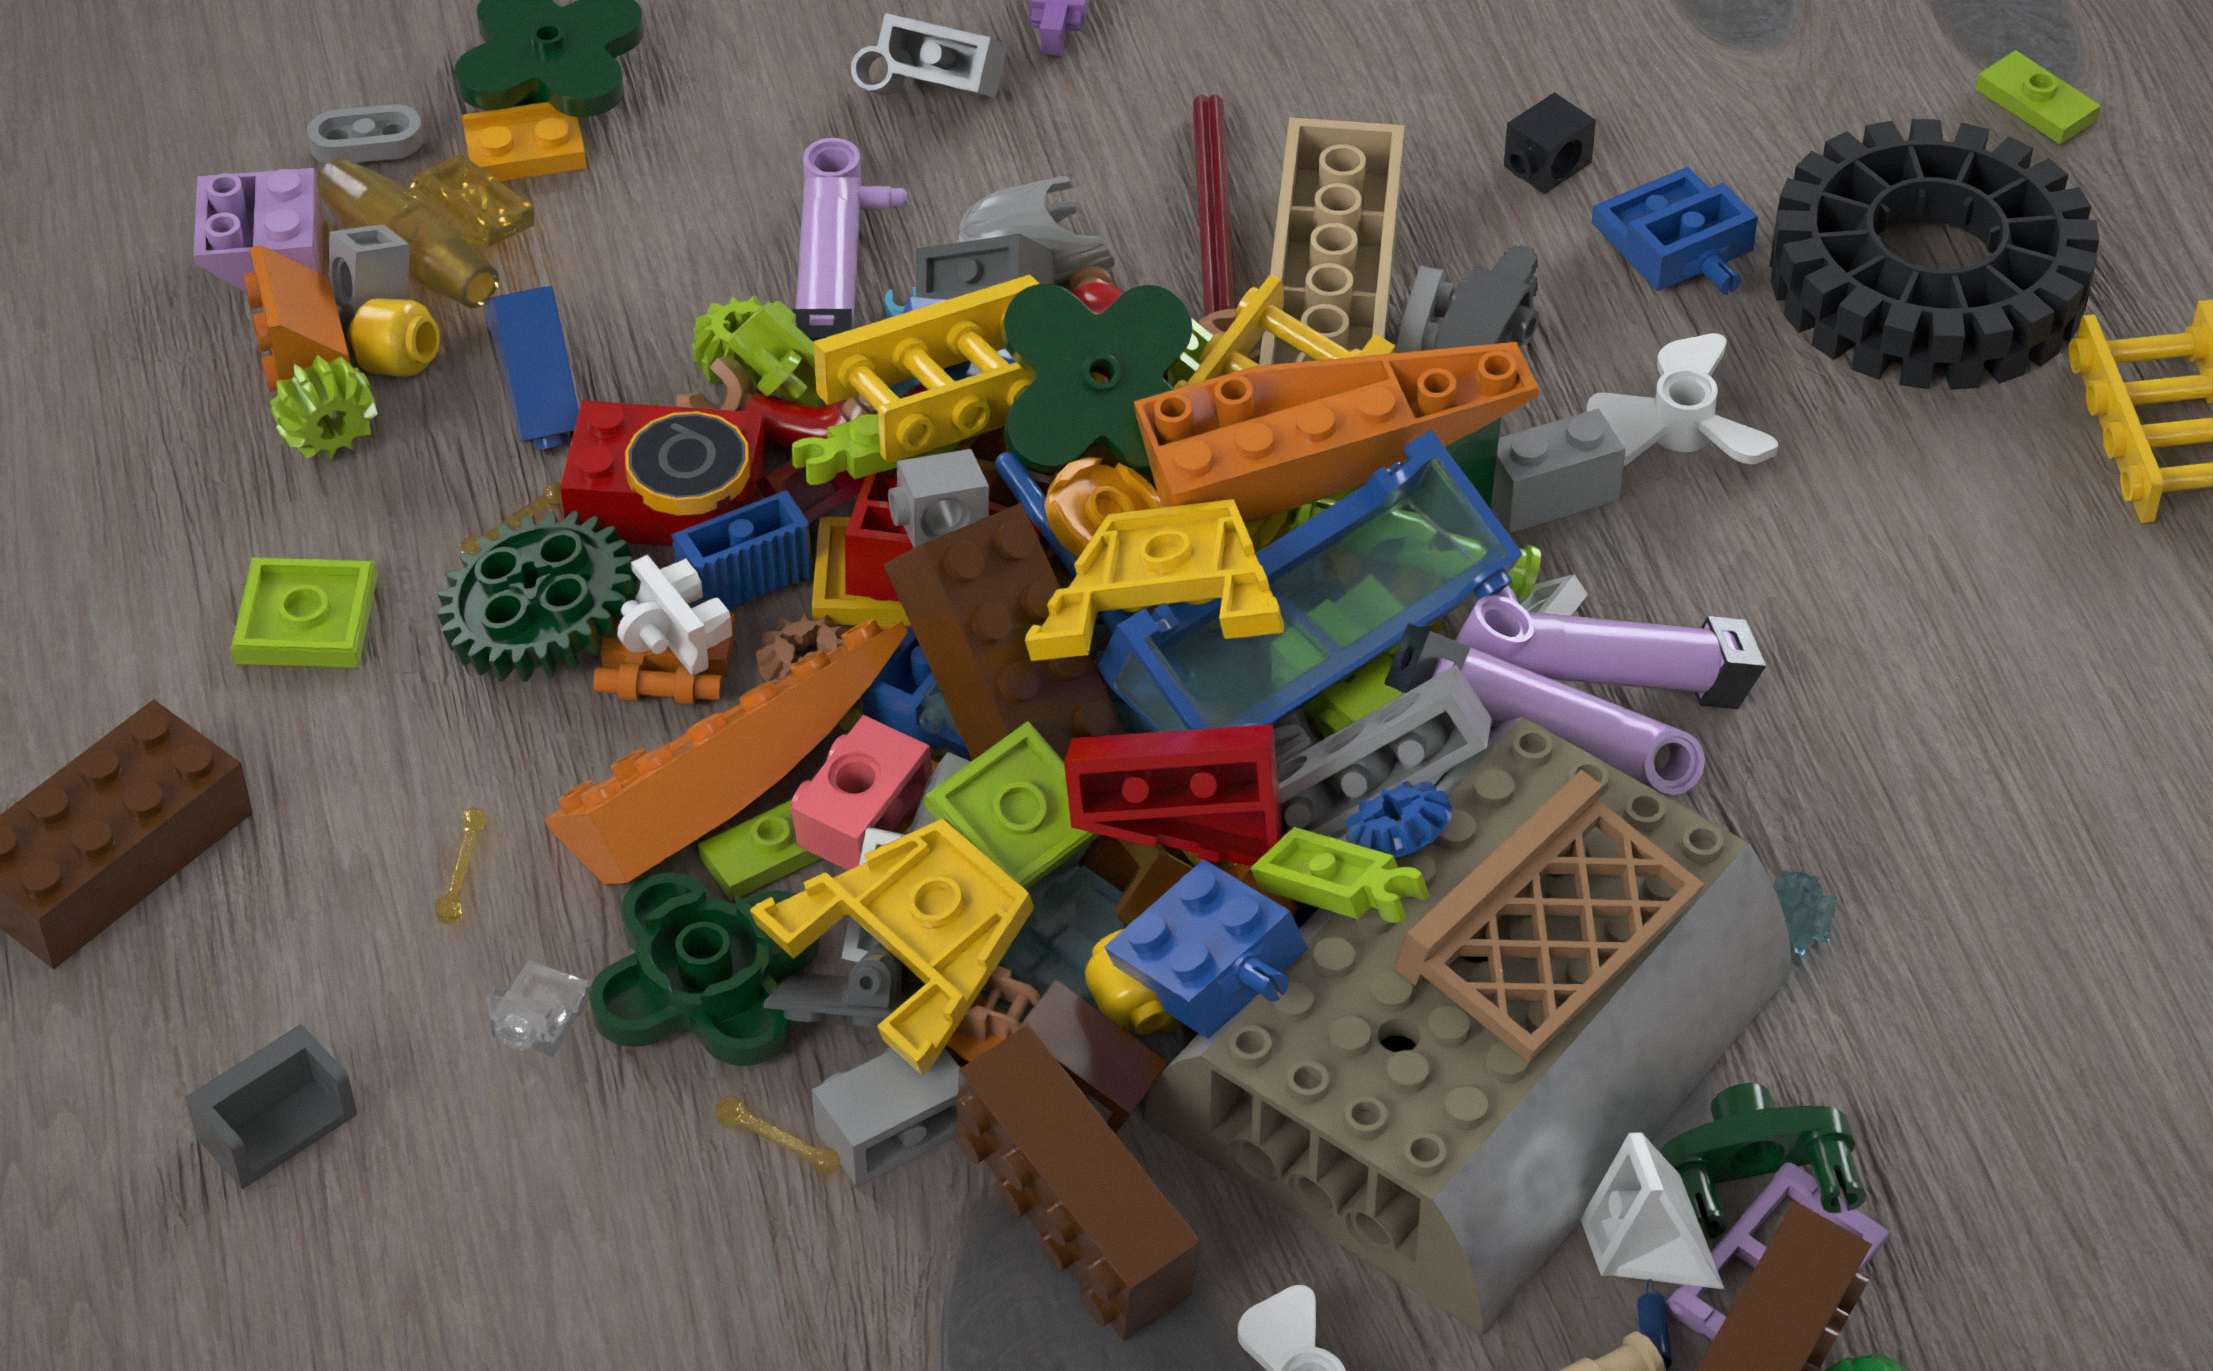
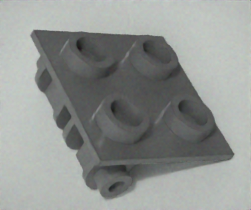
M877 942L852 968L849 977L797 972L790 975L764 1001V1008L784 1010V1018L793 1021H820L825 1018L826 1013L851 1016V1023L853 1025L878 1028V1024L920 990L925 983L910 982V969L881 943Z

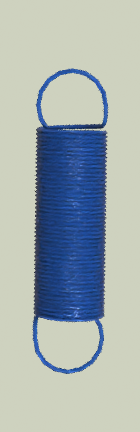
M1649 1279L1646 1294L1637 1300L1640 1333L1647 1336L1656 1346L1664 1361L1665 1368L1668 1369L1672 1365L1665 1297L1654 1290L1653 1281ZM1650 1280L1652 1283L1653 1291L1658 1294H1648V1285Z

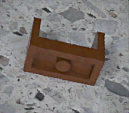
M1100 835L1091 842L1078 862V867L1085 875L1121 894L1122 897L1114 908V914L1119 921L1128 926L1172 888L1184 875L1198 865L1193 856L1185 850L1156 844L1154 848Z
M1058 980L1052 983L1016 1030L1018 1031L1029 1024L1075 1084L1113 1112L1107 1124L1115 1134L1168 1063V1061Z

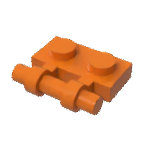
M730 613L732 636L707 649L709 668L694 676L688 672L669 647L659 654L653 653L651 649L644 652H631L625 648L619 637H604L601 647L602 667H596L594 671V692L618 694L619 700L639 701L641 695L674 697L676 704L696 705L697 699L721 701L723 677L728 676L737 631L735 613ZM614 620L617 630L621 620Z

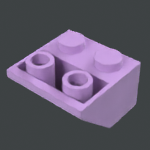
M314 168L197 176L193 255L196 265L246 292L243 274L254 272L250 247L262 245L323 274L324 219Z

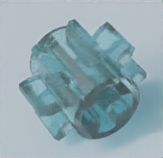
M1786 870L1783 871V875L1776 879L1773 887L1785 916L1790 941V953L1798 952L1800 955H1804L1806 949L1813 944L1815 939L1824 943H1828L1830 940L1837 898L1834 895H1823V889L1818 882L1819 877Z

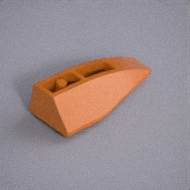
M1509 342L1254 366L1134 401V409L1157 494L1163 508L1234 499L1242 520L1246 523L1294 509L1368 482L1371 475L1382 467L1387 470L1399 461H1402L1404 464L1408 457L1403 451L1404 447L1431 429L1445 447L1538 397L1539 387L1517 343Z
M875 618L864 621L841 635L845 644L827 654L822 649L800 659L790 667L793 672L776 683L768 681L753 688L739 698L740 703L722 713L713 714L691 726L686 731L687 733L649 753L646 752L645 748H641L622 757L610 766L614 773V776L597 785H594L593 781L589 780L562 794L557 799L562 808L544 818L547 827L604 885L630 882L735 816L794 768L831 732L874 681L908 633L903 621L878 625Z

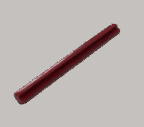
M1200 94L1193 101L1204 317L1216 311L1236 309L1224 104L1221 97L1216 94L1209 97Z

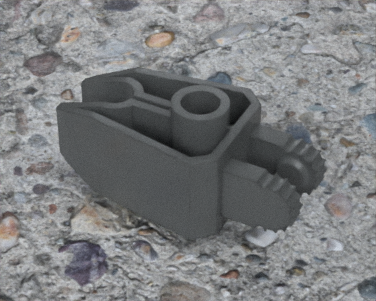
M1522 244L1520 246L1514 245L1513 248L1509 247L1508 251L1504 252V256L1500 257L1492 270L1482 266L1473 267L1466 281L1461 282L1453 293L1449 309L1438 328L1436 349L1516 342L1520 349L1523 344L1526 345L1531 340L1539 321V312L1533 310V296H1536V291H1538L1537 277L1534 276L1536 268H1538L1537 253H1534V249H1530L1529 246L1525 247Z

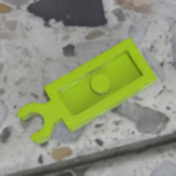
M878 414L860 415L852 421L827 427V439L810 437L800 439L792 444L793 466L795 468L806 466V481L809 485L829 482L837 473L846 470L854 479L897 468V461L887 463L880 455ZM961 441L946 446H942L906 459L952 452Z
M1293 827L1251 867L1260 890L1355 919H1359L1369 909L1375 908L1378 909L1383 920L1391 923H1402L1407 916L1400 899L1415 897L1419 900H1426L1430 896L1422 873L1411 867L1398 868L1393 855L1297 827Z

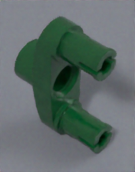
M1737 1084L1718 1093L1712 1100L1710 1107L1714 1119L1713 1122L1706 1123L1672 1138L1659 1151L1680 1174L1699 1224H1702L1701 1216L1704 1218L1709 1239L1723 1234L1728 1225L1726 1216L1722 1212L1715 1183L1777 1172L1784 1163H1792L1798 1167L1807 1164L1811 1165L1821 1196V1205L1823 1210L1828 1213H1841V1206L1837 1197L1840 1196V1189L1848 1211L1860 1207L1866 1199V1192L1860 1183L1851 1154L1855 1147V1141L1846 1115L1838 1109L1827 1106L1775 1108L1769 1089L1761 1084Z

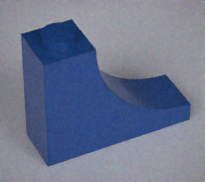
M544 286L490 298L483 304L487 328H489L500 359L519 441L533 439L536 450L570 444L569 431L575 430L579 407L553 286Z

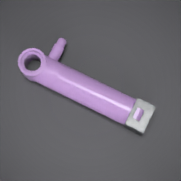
M840 138L818 140L808 146L803 154L804 189L796 309H792V312L796 315V327L811 341L820 340L854 328L860 209H890L891 207H904L907 205V191L904 188L862 186L859 150L853 143Z
M1509 586L1498 595H1487L1480 598L1455 639L1456 642L1550 679L1689 691L1695 693L1700 706L1739 709L1766 667L1745 619L1708 616L1701 628L1527 612L1518 604L1514 591Z
M1410 623L1406 626L1384 682L1387 686L1407 693L1457 665L1492 717V727L1496 728L1504 722L1525 717L1648 787L1665 794L1676 795L1688 791L1696 785L1703 774L1705 764L1703 748L1698 740L1689 733ZM1668 744L1670 748L1669 760L1665 767L1656 771L1654 766L1655 755L1659 748Z

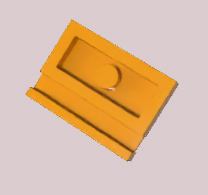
M549 102L461 115L474 185L587 168L578 117L559 112Z

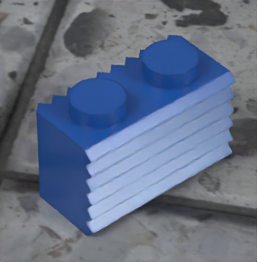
M787 490L671 534L674 541L672 544L675 549L673 551L676 558L674 560L675 563L687 559L697 571L702 582L703 597L691 602L693 607L718 597L728 610H732L734 605L743 606L745 600L754 602L756 596L765 597L768 591L776 593L777 590L788 588L791 582L799 584L801 578L810 579L813 574L809 522Z

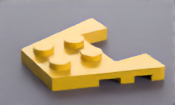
M1234 499L1108 514L1075 562L1076 577L1068 588L1056 590L1047 603L1050 613L1049 617L1042 627L1032 625L1026 634L1025 643L1031 661L1089 655L1097 612L1118 609L1126 612H1139L1144 608L1147 609L1152 605H1161L1165 602L1166 604L1186 602L1191 605H1201L1215 598H1222L1219 620L1224 639L1284 633V624L1278 602L1272 595L1267 576L1256 557L1253 543Z
M943 818L864 854L866 863L833 878L826 872L803 882L806 888L805 891L777 904L770 897L757 903L750 909L756 925L793 959L844 916L849 915L919 977L926 985L885 1018L877 1027L883 1041L922 1076L931 1069L1034 909L1029 892Z

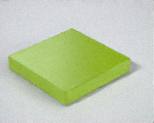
M252 557L230 649L233 664L359 668L378 577L375 561Z
M1029 721L927 793L923 803L937 820L943 818L1025 890L1100 836V834L1071 828L1064 761Z

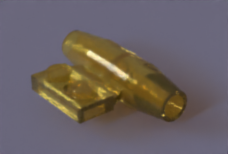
M459 154L416 174V180L408 190L398 182L345 158H337L330 161L321 170L317 178L319 196L348 229L384 224L410 244L409 278L415 283L468 308H478L494 295L499 282V276L495 268L473 244L484 243L491 247L535 225L533 205L463 154Z

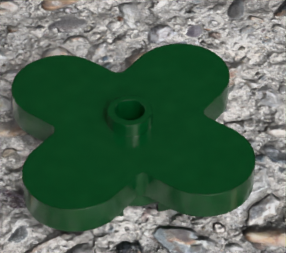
M481 0L477 6V18L480 35L486 43L467 51L456 62L454 72L457 91L464 102L480 109L493 110L507 108L512 105L523 106L528 105V101L535 103L549 102L559 112L574 117H592L608 112L618 105L624 95L622 69L614 58L635 48L641 42L644 35L641 8L635 0H577L567 6H558L553 0Z
M1036 284L1020 291L1014 296L1007 307L1002 321L1001 333L1007 352L1033 377L1034 381L1014 400L1008 412L1004 434L1010 452L1014 453L1022 464L1031 470L1042 473L1060 472L1070 462L1079 460L1092 446L1105 445L1126 466L1138 472L1152 474L1134 409V401L1175 390L1165 381L1163 376L1181 359L1192 336V319L1185 303L1175 293L1166 288L1155 285H1142L1124 292L1102 314H1095L1072 292L1058 285ZM1090 372L1104 375L1109 382L1099 383L1091 377Z
M674 872L650 875L635 883L628 890L622 901L623 930L628 943L635 953L607 966L594 979L589 992L594 1026L607 1040L628 1047L650 1045L682 1029H690L704 1048L721 1062L736 1066H750L763 1063L776 1056L785 1047L791 1034V1020L784 1018V1010L764 1008V1001L779 987L777 982L801 971L812 962L819 950L820 937L793 959L756 925L750 912L751 908L770 897L777 904L796 895L794 893L772 890L754 894L746 899L735 896L736 904L722 899H713L699 881L688 875Z

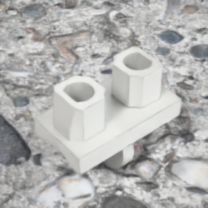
M648 555L631 562L632 571L641 581L635 600L626 602L621 608V613L624 617L618 626L617 632L621 643L631 652H644L651 649L653 653L659 654L669 647L692 676L708 669L707 649L732 636L729 610L718 597L690 608L688 604L702 598L703 593L702 582L698 573L687 559L659 569Z

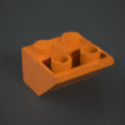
M262 245L250 247L254 272L243 274L250 309L262 307L263 311L252 314V321L259 352L271 350L272 353L270 356L261 357L268 391L274 392L278 390L276 381L292 379L294 377V364L306 369L312 366L317 355L327 361L328 364L340 356L347 363H350L329 277Z

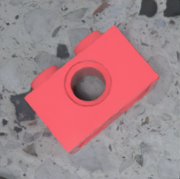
M863 715L848 735L842 734L835 740L828 753L826 763L812 781H804L795 792L790 806V813L793 818L797 846L846 870L859 866L866 828L871 827L898 833L918 807L926 782L933 772L930 746Z

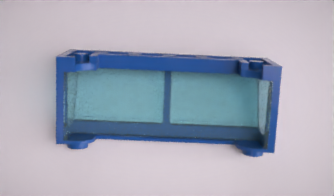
M1431 429L1404 447L1403 451L1408 456L1404 464L1402 461H1399L1387 470L1384 467L1378 469L1371 475L1366 485L1255 553L1260 566L1262 565L1267 576L1272 595L1278 602L1284 624V633L1224 639L1219 620L1222 598H1215L1201 605L1178 602L1169 607L1165 602L1157 607L1151 616L1144 608L1118 624L1096 668L1110 688L1155 732L1266 724L1275 725L1397 647L1408 623L1425 629L1475 596L1480 599L1487 595H1498L1513 582L1508 573L1523 553Z

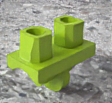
M768 301L731 334L726 344L762 376L757 388L764 395L768 396L777 390L789 401L817 406L822 399L816 394L814 341H811L796 327V315L783 302L775 301L771 304Z

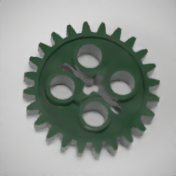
M554 510L548 511L542 524L534 525L531 517L525 515L521 522V529L512 531L504 523L499 525L500 538L494 542L488 538L479 537L477 541L482 551L477 555L461 553L459 558L464 570L447 571L445 576L451 587L440 590L437 594L443 607L436 610V614L442 624L441 631L451 651L455 650L462 665L472 662L476 673L480 676L493 668L498 681H504L513 669H517L522 682H528L535 668L542 667L547 677L550 678L554 676L556 663L564 660L573 669L578 667L577 653L582 650L594 655L601 653L596 640L600 636L607 638L618 637V630L614 620H622L624 617L621 613L622 606L630 600H635L638 591L634 583L639 581V579L632 571L631 562L634 559L625 539L620 540L614 526L603 529L597 516H593L583 524L577 511H572L560 523Z

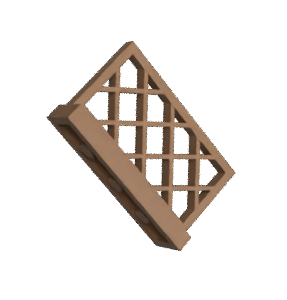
M1582 769L1406 933L1394 968L1415 986L1426 978L1528 1063L1700 896L1705 885L1599 801L1598 797L1603 786ZM1594 827L1598 828L1618 844L1620 858L1585 857L1583 838ZM1571 850L1572 857H1564ZM1545 874L1574 875L1577 899L1542 898L1540 879ZM1588 875L1622 876L1626 900L1591 899ZM1636 876H1657L1676 890L1677 893L1668 901L1639 900ZM1529 891V898H1521ZM1502 915H1531L1534 940H1499L1496 920ZM1545 916H1580L1583 941H1548ZM1593 917L1628 918L1631 937L1626 942H1596ZM1642 918H1650L1642 925ZM1485 932L1486 939H1477ZM1458 956L1488 957L1491 982H1466L1448 966ZM1501 957L1537 958L1540 983H1504ZM1550 958L1585 959L1588 979L1583 984H1553ZM1599 959H1608V960L1600 967V965H1599ZM1506 1000L1542 1001L1544 1022L1530 1034L1508 1016ZM1555 1001H1565V1002L1556 1010V1003H1555Z

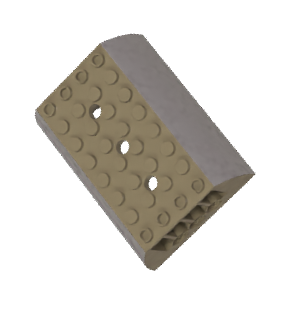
M1525 717L1504 722L1490 730L1487 748L1455 765L1435 786L1437 790L1445 791L1452 807V817L1448 826L1423 850L1409 857L1396 860L1398 868L1411 867L1422 873L1430 896L1426 900H1419L1415 897L1400 899L1407 916L1402 923H1391L1383 920L1378 909L1375 908L1366 911L1359 919L1319 908L1299 928L1308 950L1282 972L1288 977L1289 982L1286 993L1281 995L1277 992L1280 999L1273 1002L1258 994L1209 1039L1198 1034L1157 1077L1150 1088L1144 1111V1121L1482 1335L1581 1221L1580 1219L1628 1134L1642 1133L1648 1140L1653 1137L1789 978L1791 962L1789 934L1782 907L1771 880L1750 843ZM1582 769L1603 786L1598 797L1599 801L1705 885L1700 896L1528 1063L1426 978L1415 986L1394 968L1406 933ZM1594 827L1583 838L1585 857L1620 858L1618 844L1598 828ZM1571 850L1564 857H1572ZM1545 874L1540 879L1542 898L1577 899L1574 875ZM1588 875L1591 899L1626 900L1622 876ZM1636 876L1639 900L1668 901L1677 893L1676 890L1657 876ZM1529 891L1521 898H1529ZM1502 915L1496 920L1499 940H1534L1531 915ZM1545 916L1548 941H1583L1580 916ZM1593 917L1596 942H1626L1631 937L1628 918ZM1642 918V925L1650 918ZM1485 932L1477 939H1486ZM1458 956L1448 966L1466 982H1491L1488 961L1477 964L1468 961L1463 956ZM1501 957L1504 983H1540L1537 958ZM1550 958L1553 984H1583L1588 979L1585 959ZM1599 959V965H1600V967H1601L1608 959ZM1506 1000L1508 1016L1530 1034L1544 1022L1542 1001ZM1555 1001V1003H1556V1010H1557L1565 1001ZM1390 1036H1403L1412 1040L1417 1046L1412 1050L1392 1052L1384 1048L1380 1042Z

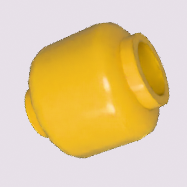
M376 298L368 300L358 309L349 325L347 339L354 359L363 370L374 375L408 377L418 375L435 358L440 344V332L437 323L424 305L414 300Z
M1124 929L1118 930L1104 937L1094 946L1092 957L1084 971L1086 984L1099 1011L1124 1030L1135 1029L1136 1033L1141 1035L1156 1032L1169 1024L1173 1016L1165 1012L1154 991L1113 965L1104 947Z

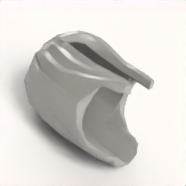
M1067 176L1040 180L991 193L975 204L970 205L964 213L959 226L960 232L957 243L1021 234L1053 250L1055 254L1054 285L1058 286L1069 283L1070 277L1083 267L1098 266L1107 270L1115 264L1113 250L1105 239L1100 236L1076 235L1058 225L1062 219L1075 214L1076 204L1074 200H1065L1048 205L1047 193L1074 188Z

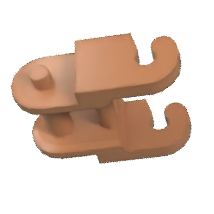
M997 966L983 987L991 991L983 1007L976 1005L974 1008H970L956 1031L986 1041L989 1034L1006 1039L1015 1033L1021 1025L1019 1020L1025 1009H1033L1041 999V996L1030 984L1012 979V970ZM998 999L1012 1003L1006 1015L993 1011Z

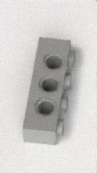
M1455 665L1278 765L1277 775L1283 837L1293 827L1330 836L1346 827L1345 821L1352 814L1359 812L1360 802L1363 800H1373L1381 794V789L1387 791L1397 789L1405 781H1409L1413 786L1421 782H1427L1486 749L1492 717L1458 666Z

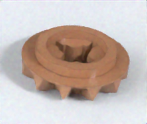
M805 611L799 621L789 622L779 618L774 631L761 633L760 647L756 651L757 667L760 675L766 682L773 681L776 683L793 673L790 667L797 662L796 649L804 651L809 645L817 644V651L824 649L827 654L845 644L841 635L849 630V626L837 627L828 615L818 621H812ZM808 652L804 657H806V656H808L809 654H812V653H814V652Z

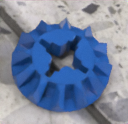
M1405 781L1397 789L1390 791L1381 789V794L1373 800H1363L1360 802L1359 812L1352 814L1345 821L1348 830L1345 838L1349 843L1393 855L1395 860L1406 858L1429 846L1446 829L1452 817V807L1445 791L1437 790L1432 782H1421L1413 786L1409 781Z

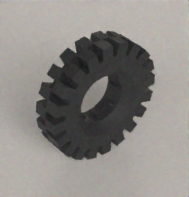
M1912 119L1909 138L1904 141L1892 120L1865 125L1862 143L1846 131L1825 141L1823 156L1811 151L1796 165L1794 179L1787 178L1779 197L1769 266L1772 267L1771 285L1776 301L1786 300L1784 316L1796 331L1800 333L1814 328L1813 347L1832 360H1835L1855 346L1851 370L1879 380L1891 360L1902 363L1899 385L1929 389L1933 367H1943L1949 389L1957 390L1979 388L1983 367H1985L2000 384L2023 376L2028 359L2039 367L2059 354L2062 339L2070 342L2080 326L2081 317L2084 310L2086 311L2099 244L2097 220H2088L2091 210L2089 201L2080 187L2066 189L2068 173L2050 158L2030 167L2033 147L2008 136L1993 152L1986 151L1989 129L1961 122L1954 142L1943 141L1941 120ZM1915 220L1939 221L1958 226L1972 233L1986 245L1987 251L1992 255L1985 257L1983 261L1975 265L1959 269L1926 268L1909 263L1894 255L1882 244L1881 237L1877 235L1884 232L1887 228L1903 222Z

